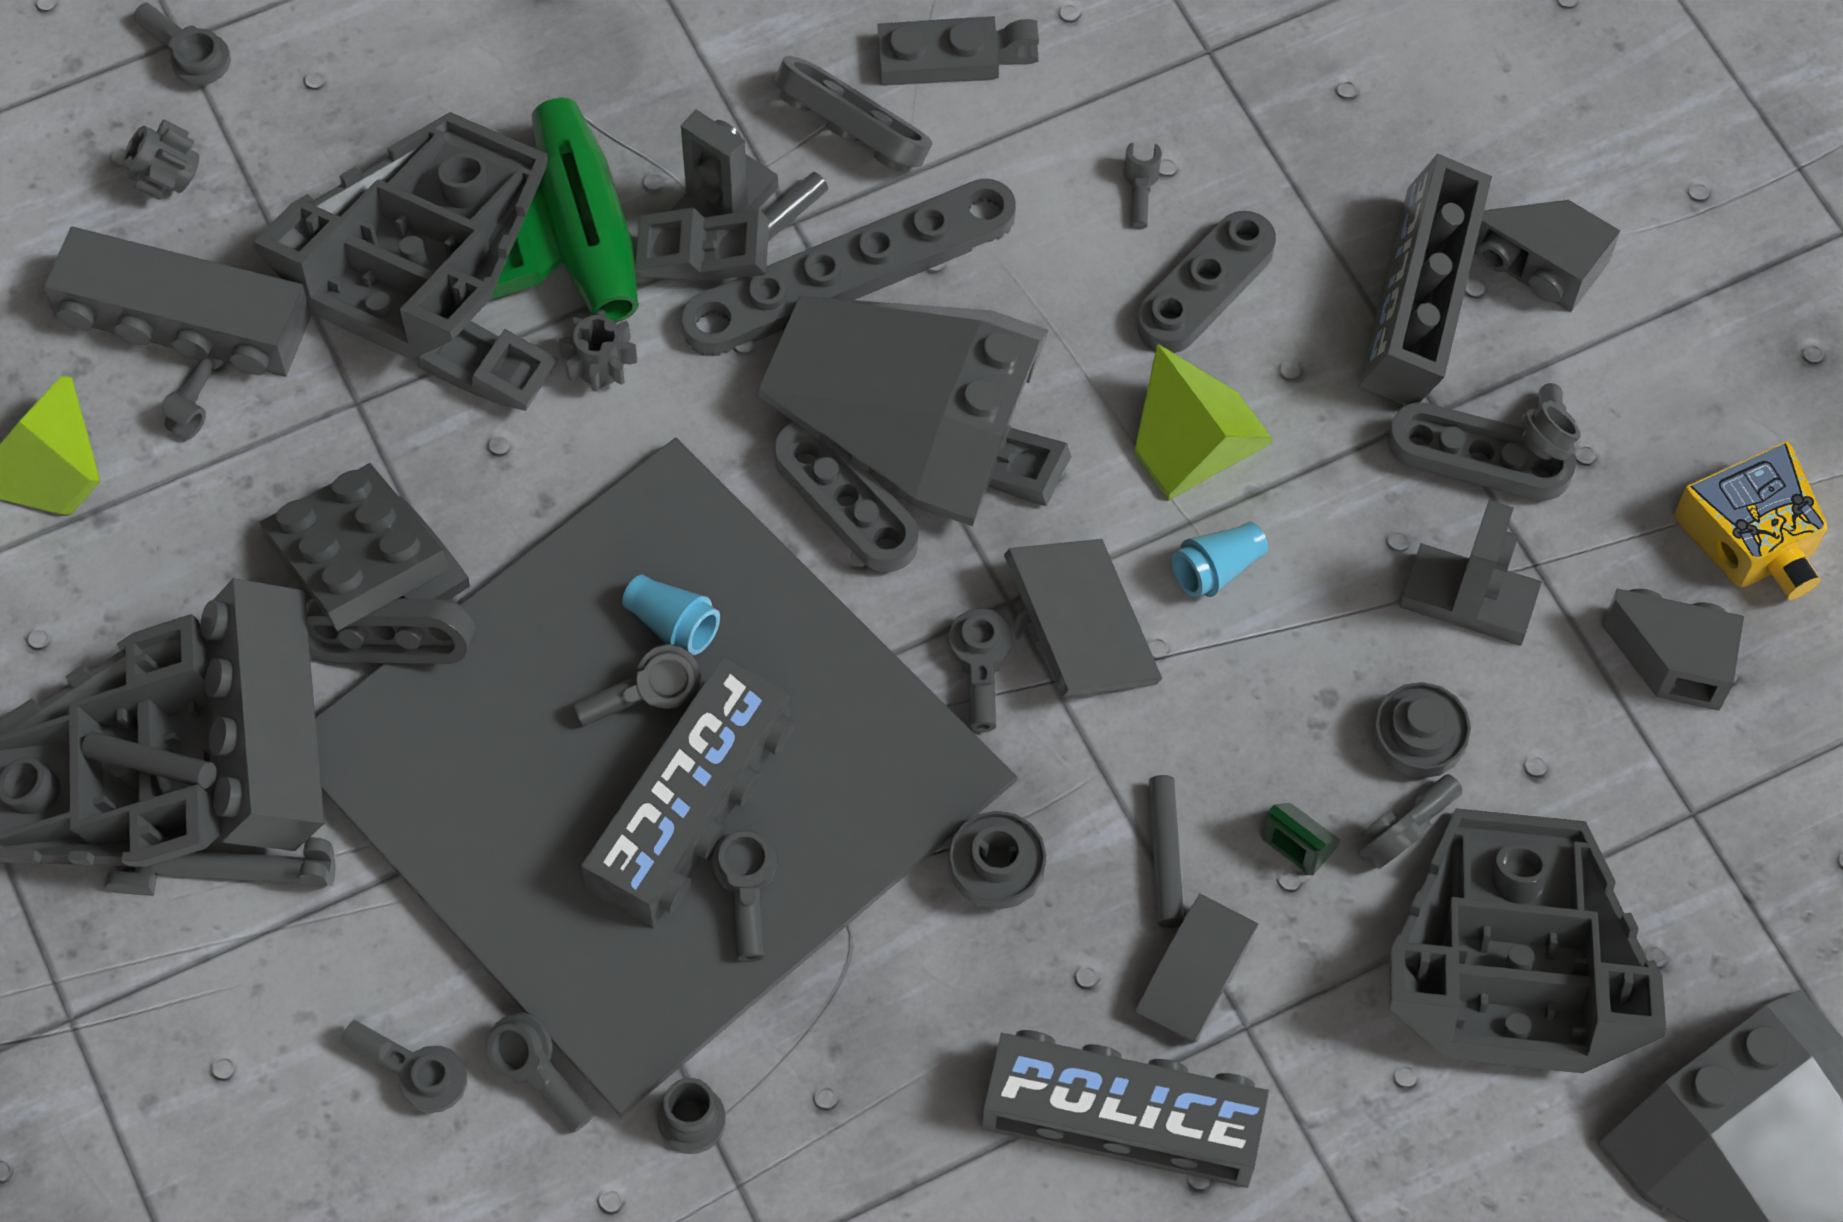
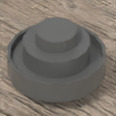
M1418 682L1404 684L1387 695L1378 708L1373 736L1377 751L1388 765L1402 774L1426 778L1440 776L1456 766L1466 751L1471 725L1468 712L1457 696L1441 686Z
M992 811L978 814L962 824L952 839L949 869L952 881L963 897L980 907L1001 910L1016 907L1034 895L1043 881L1047 854L1043 838L1032 823L1014 813Z

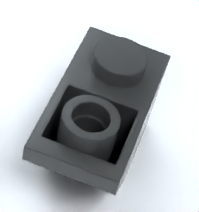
M1570 200L1485 210L1483 213L1474 254L1479 256L1481 261L1489 268L1500 272L1504 271L1529 286L1534 294L1542 300L1557 303L1572 312L1610 262L1621 230Z
M1617 588L1606 612L1603 628L1656 697L1720 711L1734 684L1744 616L1726 612L1722 607L1712 603L1699 602L1688 604L1665 599L1657 592L1648 589H1632L1628 591Z

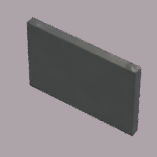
M1103 539L1014 547L1006 551L1004 557L1063 697L1157 685L1161 681L1162 676Z

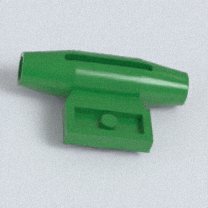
M569 98L547 100L538 105L532 112L534 148L547 153L546 170L490 300L544 284L543 280L563 263L590 316L597 315L600 310H604L606 317L615 323L623 321L637 311L639 302L632 239L607 158L574 100Z

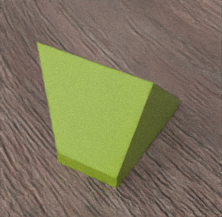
M1157 343L1134 454L1169 501L1270 445L1272 437L1236 390Z
M60 376L0 443V500L57 514L72 515L101 480L73 378L70 376Z

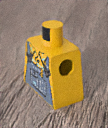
M1789 441L1686 486L1673 516L1736 586L1747 587L1772 575L1787 599L1794 600L1809 593L1820 583L1821 578L1807 558L1817 551L1827 531V522Z

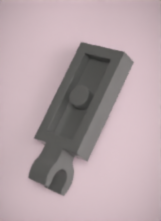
M995 16L878 23L882 86L999 78V63L1032 64L1039 62L1037 20H1017L997 31Z

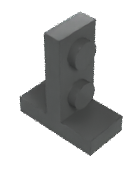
M695 109L681 124L686 194L670 211L694 207L705 218L760 209L779 188L778 174L745 154V140L729 123L723 120L714 121Z
M1488 500L1469 558L1420 543L1400 607L1521 646L1542 581L1508 571L1519 536L1507 532L1514 507Z

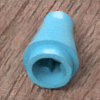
M1247 522L1236 528L1186 539L1182 542L1180 550L1172 555V570L1178 584L1189 596L1194 598L1201 595L1213 597L1253 562L1267 555L1268 542L1261 528L1253 522Z
M643 574L636 576L628 584L623 594L622 605L624 608L634 613L665 644L681 646L691 652L692 655H697L704 651L715 637L719 628L720 613L712 607L711 600L706 596L654 581Z

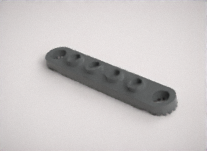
M977 179L766 266L765 275L740 277L700 293L686 304L682 313L683 333L686 342L696 352L702 351L703 355L709 356V353H715V356L721 355L720 352L724 351L727 354L731 351V348L750 340L756 342L784 330L799 296L856 300L969 253L975 246L985 242H992L995 238L999 240L1003 237V234H1008L1011 226L1014 225L1015 197L1005 184L997 180ZM984 199H987V202L993 200L995 205L999 204L1002 212L992 219H980L974 216L969 209L972 207V203L974 205L977 204V200L984 202ZM713 311H716V315L723 313V317H728L730 322L728 327L718 333H706L696 325V321L699 322L700 316L705 317L706 312H709V315H711Z

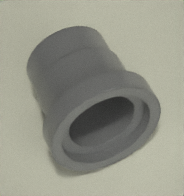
M683 1078L673 1083L666 1091L658 1110V1127L663 1140L671 1148L681 1153L697 1154L712 1148L720 1140L725 1130L726 1116L723 1103L705 1082L696 1078ZM687 1100L701 1101L709 1108L701 1119L694 1122H683L672 1114L680 1103Z

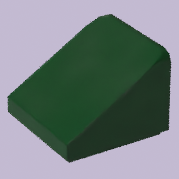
M1291 803L1274 804L1270 808L1261 836L1263 841L1308 875H1314L1340 842L1335 835Z

